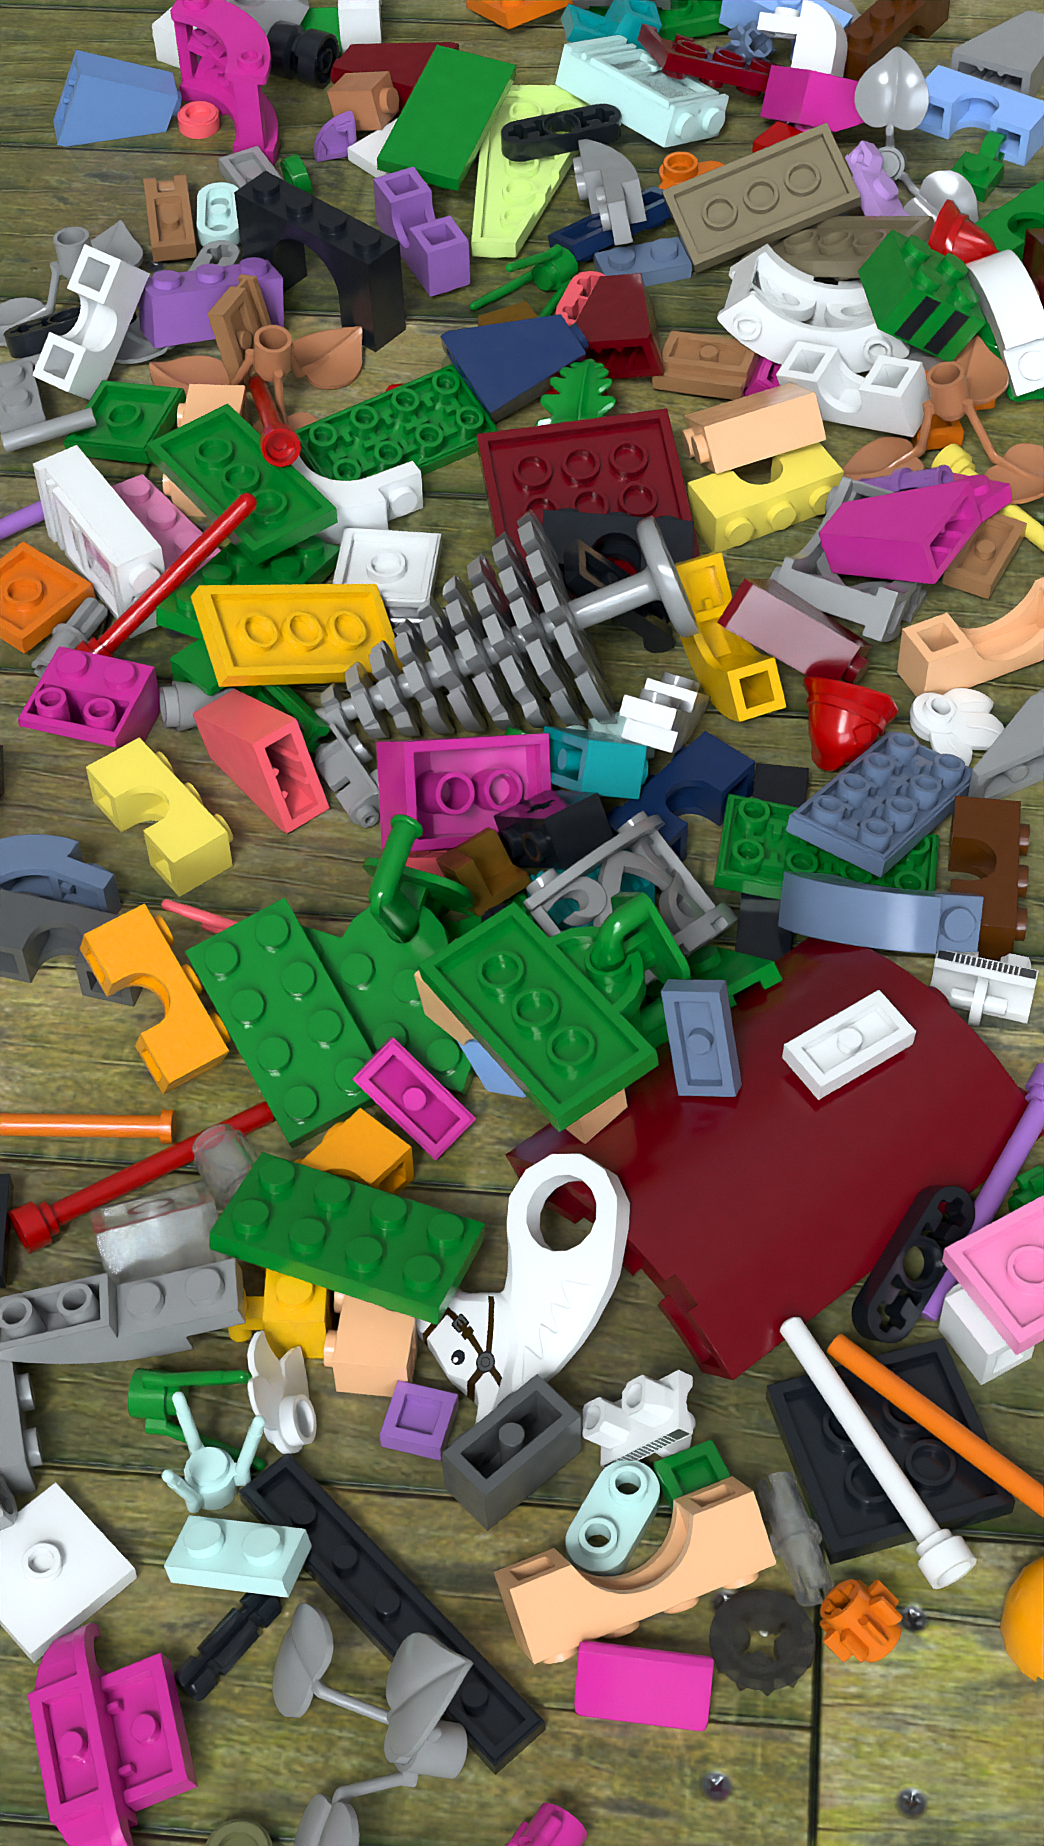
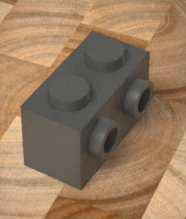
M536 1374L516 1392L506 1396L493 1411L470 1430L459 1435L442 1452L445 1489L488 1531L581 1452V1415Z

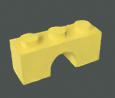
M817 442L772 456L771 479L768 484L755 485L741 480L732 469L688 482L687 498L692 520L694 521V529L712 552H722L775 531L783 530L815 516L826 514L825 505L828 495L834 486H839L844 471L825 448Z
M140 737L86 766L93 802L121 833L141 822L158 821L143 830L150 865L179 897L233 866L229 845L233 841V835L224 818L219 814L212 816L203 806L202 799L194 786L189 782L183 784L174 775L173 768L165 755L160 751L154 753Z

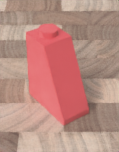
M236 689L192 713L209 757L281 831L288 834L330 808L296 718Z

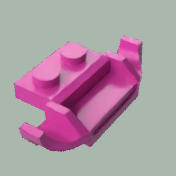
M90 1622L60 1636L51 1643L39 1665L35 1689L27 1694L50 1823L58 1828L68 1846H134L129 1828L138 1825L136 1811L196 1788L198 1785L171 1661L160 1652L108 1674L97 1665L94 1640L101 1636L99 1626Z

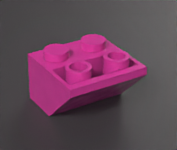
M59 646L18 718L19 726L116 748L123 747L139 737L145 742L160 714L159 689L155 667Z

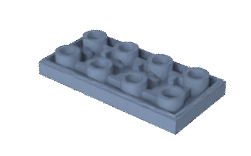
M889 731L790 814L786 831L881 878L953 812L955 795L968 797L972 768L966 766L965 762L955 755L940 754L919 744V741L908 733Z

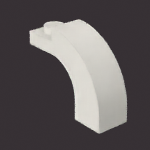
M1009 249L966 263L968 267L967 275L972 288L980 298L978 303L981 311L991 327L1002 361L1008 369L1009 385L1013 397L1043 388L1044 309L1024 265L1017 255Z
M300 456L291 464L336 507L338 523L313 535L321 538L324 542L341 544L345 528L389 530L388 521L423 508L421 471L413 461L367 478L352 481H338L322 477L311 471L304 464Z

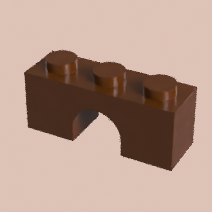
M955 795L950 826L948 871L969 873L980 879H951L949 892L974 893L984 897L977 950L979 952L978 957L1000 961L1001 957L1009 953L1012 954L1014 940L1024 941L1027 908H1019L1017 906L1018 898L1026 897L1029 867L1019 865V856H1027L1030 824L1020 823L1021 801Z

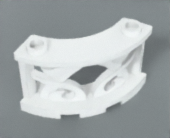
M768 244L730 267L728 275L732 279V284L725 307L719 311L717 319L738 341L755 353L775 363L783 365L797 341L839 348L843 362L854 373L871 370L879 355L901 359L909 355L910 346L908 343L877 329L861 280L839 281L838 285L813 281L814 276L806 274L785 262Z

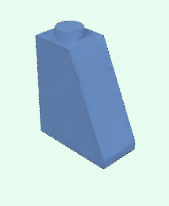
M76 50L53 119L57 144L67 147L166 132L171 117H176L180 110L182 98L181 92L177 91L173 73Z

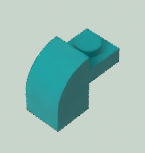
M613 0L605 17L568 4L561 16L566 40L570 43L621 35L627 38L626 44H634L636 49H643L646 52L647 50L637 40L642 23L657 27V33L662 27L656 3L649 0Z

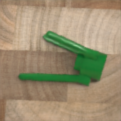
M556 244L547 251L508 263L505 266L507 272L531 266L534 267L529 272L471 302L469 308L475 311L534 281L536 286L543 291L556 290L538 317L551 316L571 279L578 274L577 261L568 249Z
M137 1368L131 1377L129 1385L128 1412L132 1418L146 1419V1434L168 1436L187 1444L181 1426L171 1422L173 1416H177L172 1400L173 1394L175 1392H182L188 1404L189 1387L248 1384L250 1378L253 1377L250 1371L245 1370L175 1372ZM199 1433L204 1447L221 1448L229 1453L234 1462L237 1463L241 1449ZM254 1456L250 1468L261 1471L265 1468L266 1463L264 1459Z

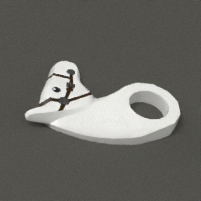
M582 1154L549 1155L525 1170L509 1196L507 1215L508 1272L505 1288L502 1292L466 1293L458 1288L438 1325L416 1318L417 1334L432 1352L450 1382L478 1406L475 1425L493 1411L506 1396L516 1392L536 1374L545 1382H548L562 1370L596 1326L620 1277L629 1230L630 1202L618 1176ZM584 1181L591 1188L596 1200V1220L592 1230L581 1244L567 1251H553L544 1242L540 1230V1213L545 1200L557 1187L567 1182Z

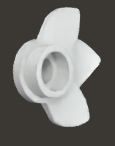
M954 688L944 695L931 692L923 693L915 698L910 707V725L913 731L920 738L930 741L933 751L940 754L955 755L961 758L968 767L973 755L972 750L987 751L1005 729L1003 724L994 715L989 714L994 704L991 698L972 689Z
M257 1331L251 1339L247 1353L248 1368L253 1377L250 1378L247 1384L250 1404L256 1416L261 1415L265 1418L266 1423L263 1430L267 1440L275 1444L276 1448L283 1454L297 1453L302 1449L303 1445L313 1442L317 1428L315 1411L309 1400V1387L302 1350L300 1346L293 1347L278 1360L266 1340L264 1331Z

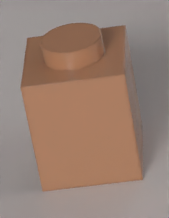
M389 71L345 73L327 91L334 117L341 113L352 111L355 118L356 131L382 130L400 111L398 92L393 87Z

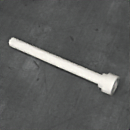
M800 1317L787 1319L781 1325L780 1333L918 1541L919 1545L916 1548V1552L920 1556L918 1567L933 1589H940L962 1578L977 1562L976 1557L962 1536H953L949 1529L941 1530Z

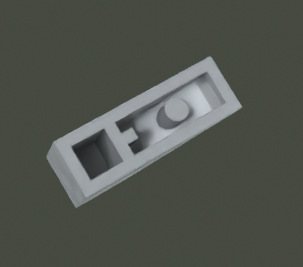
M1044 688L1035 695L1030 696L972 769L968 797L1001 799L1044 780Z

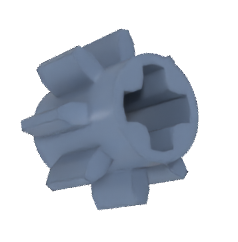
M754 20L744 27L738 24L730 30L728 35L731 41L722 47L743 56L746 59V64L749 65L753 57L769 62L767 58L777 51V48L773 46L772 38L757 30Z

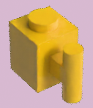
M266 1268L264 1296H246L245 1289L243 1288L246 1323L227 1327L230 1338L235 1342H245L250 1339L253 1330H264L266 1340L278 1359H281L288 1350L296 1346L301 1347L303 1359L324 1358L326 1334L329 1329L332 1330L333 1299L331 1290Z

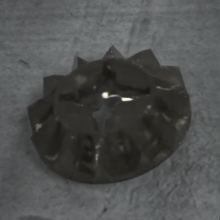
M766 1589L744 1591L728 1599L716 1612L709 1633V1649L715 1660L718 1674L724 1673L729 1679L734 1681L739 1691L746 1688L759 1690L767 1697L774 1690L786 1686L794 1688L799 1678L808 1668H811L816 1647L814 1627L805 1610L790 1597ZM748 1626L752 1631H757L763 1638L771 1634L775 1636L780 1633L773 1646L776 1661L771 1656L767 1657L761 1650L755 1651L752 1654L748 1652L744 1655V1652L750 1647L751 1640Z

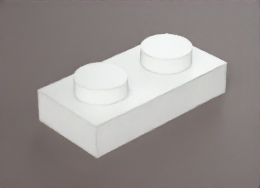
M878 990L784 1044L782 1058L814 1096L820 1100L913 1045L916 1030L882 992Z

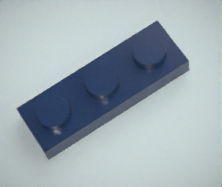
M651 186L641 191L647 221L629 224L631 235L644 229L662 226L665 223V219L671 217L663 200V189ZM600 213L589 215L548 235L550 248L559 244L561 247L568 249L574 255L577 262L588 261L594 257L595 252L610 245L615 246L612 230L603 231Z

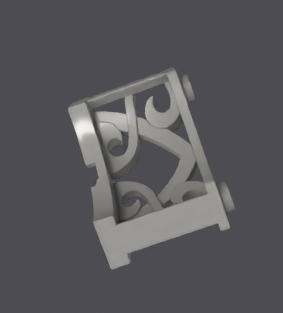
M843 476L839 486H834L828 495L825 505L826 515L812 539L798 554L790 557L786 556L782 567L777 566L770 579H774L822 612L864 625L863 636L881 642H889L900 635L901 620L911 623L926 600L927 591L921 589L924 583L888 579L891 582H864L848 587L842 582L837 573H831L825 552L821 546L819 531L843 502L859 500L861 497L869 498L895 493Z
M641 811L617 830L619 833L617 836L598 847L560 875H558L554 868L540 875L526 887L531 896L523 902L526 910L548 937L554 936L561 931L546 912L553 904L565 898H573L578 902L580 908L579 911H574L563 920L564 923L570 926H582L593 920V926L600 927L608 915L612 913L611 897L620 892L623 872L640 876L658 886L662 891L659 899L661 917L685 959L696 950L703 948L739 920L726 902L715 906L657 831L665 825L664 821L658 814L648 817L644 811ZM601 867L597 882L586 877ZM649 969L645 971V984L647 987L658 979Z

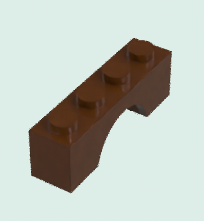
M877 0L844 30L847 37L848 50L843 78L859 81L871 66L898 46L907 32L928 39L948 20L950 0Z

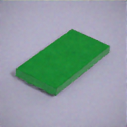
M437 45L377 157V170L394 173L414 167L425 183L436 185L443 189L459 191L516 78V65Z
M453 364L295 430L301 445L299 456L304 464L314 473L338 481L367 478L410 461L415 463L421 471V476L478 452L476 445L477 434L499 431Z
M728 794L713 887L781 900L784 871L836 874L849 880L871 885L935 891L939 835L929 833L880 878L787 832L786 827L789 815L798 807Z

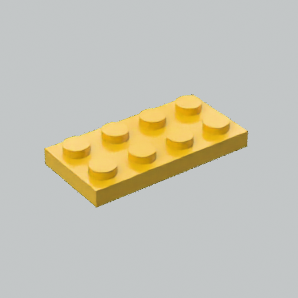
M377 584L199 585L191 595L219 687L346 682L345 672L357 661L363 665L372 682L378 681L372 673L368 655L371 654L370 650L382 640L392 650L397 667L402 672V668L405 667L398 658L394 643L395 636Z

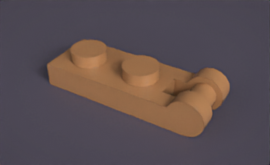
M186 174L173 175L174 180L157 181L156 177L143 178L153 262L179 261L185 258L197 257Z

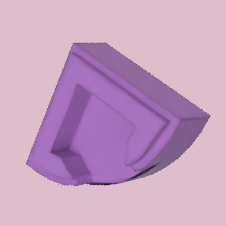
M352 111L335 116L321 128L313 148L316 162L348 157L347 148L357 142L355 118Z

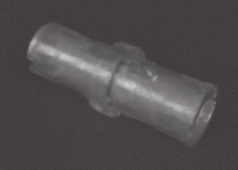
M787 1471L770 1474L768 1477L774 1490H770L767 1481L762 1479L756 1486V1492L761 1498L773 1531L769 1540L773 1553L775 1555L778 1554L784 1561L795 1592L796 1602L804 1607L822 1604L823 1597L819 1589L823 1588L824 1594L827 1596L836 1584L831 1578L819 1546L822 1541L820 1527L817 1522L809 1519L797 1487L795 1475Z

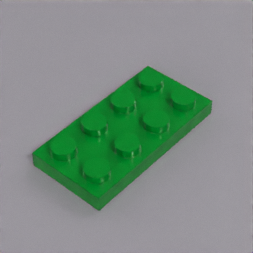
M227 403L146 443L149 459L212 523L241 494L250 493L256 498V509L227 537L256 566L338 523L337 510L291 464L277 467L268 463L260 449L259 439L261 435Z
M311 536L255 566L230 542L156 607V624L204 640L191 600V595L199 585L321 584L336 570L340 547L324 542L317 536Z
M286 898L273 903L185 951L292 1149L326 1131L336 1123L348 1119L360 1108L364 1110L376 1103L352 1080L373 1054Z
M261 1152L210 1230L209 1247L210 1250L438 1325L484 1241L485 1223Z

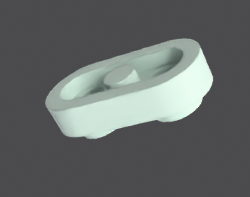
M226 182L211 183L203 187L197 195V232L199 242L203 247L210 242L218 240L230 241L236 245L240 242L234 195L238 188L233 184Z
M616 1461L608 1465L600 1473L566 1534V1559L572 1566L582 1572L596 1576H616L625 1570L659 1508L660 1484L656 1474L650 1467L639 1461ZM623 1483H632L639 1490L634 1494L626 1495L619 1492L617 1487ZM593 1535H603L609 1540V1543L603 1547H593L588 1544L587 1540Z

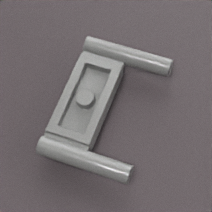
M41 353L0 364V432L6 453L97 426L91 407L47 420L38 379L32 376Z

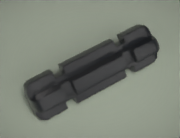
M246 1592L239 1600L242 1607L239 1610L232 1608L197 1647L200 1651L197 1657L190 1655L175 1671L174 1678L180 1690L195 1701L204 1700L218 1684L214 1679L218 1673L226 1675L260 1636L257 1632L260 1626L267 1628L281 1613L282 1606L277 1596Z

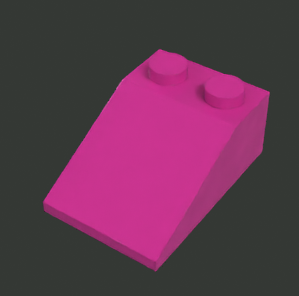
M771 65L760 117L775 120V123L777 121L783 122L802 132L824 123H828L830 130L833 132L865 123L859 116L854 102L855 91L859 81L808 69Z
M549 733L376 742L382 849L391 831L390 821L394 815L403 814L410 816L423 827V834L415 839L411 851L454 848L487 827L492 828L498 833L499 830L493 817L494 815L545 790H551Z

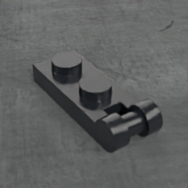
M578 538L563 549L565 586L577 597L584 596L632 576ZM652 601L611 618L614 622L622 623L643 637L644 648L651 653H664L673 646V632L668 624L670 619L662 601Z

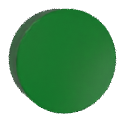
M295 153L283 158L280 166L284 180L313 195L311 180L300 156Z

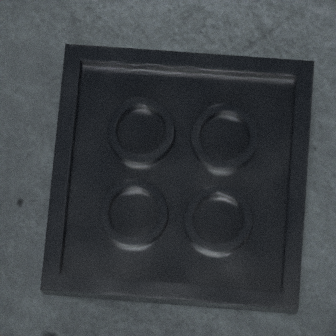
M944 1338L874 1356L876 1360L990 1445ZM843 1365L834 1367L941 1530L949 1529L951 1531L1013 1512L1015 1499L1011 1493ZM809 1375L767 1385V1403L830 1565L916 1541L909 1527Z

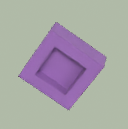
M398 1380L380 1432L381 1447L442 1461V1452L446 1448L459 1408L458 1394Z

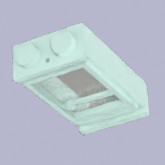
M621 35L564 44L555 82L562 89L590 105L610 104L617 107L621 112L622 124L664 148L719 136L720 129L725 122V110L729 100L728 95H718L719 92L689 75H686L685 79L680 80L663 74L660 65L648 52L643 49H636L634 44H626L627 38Z

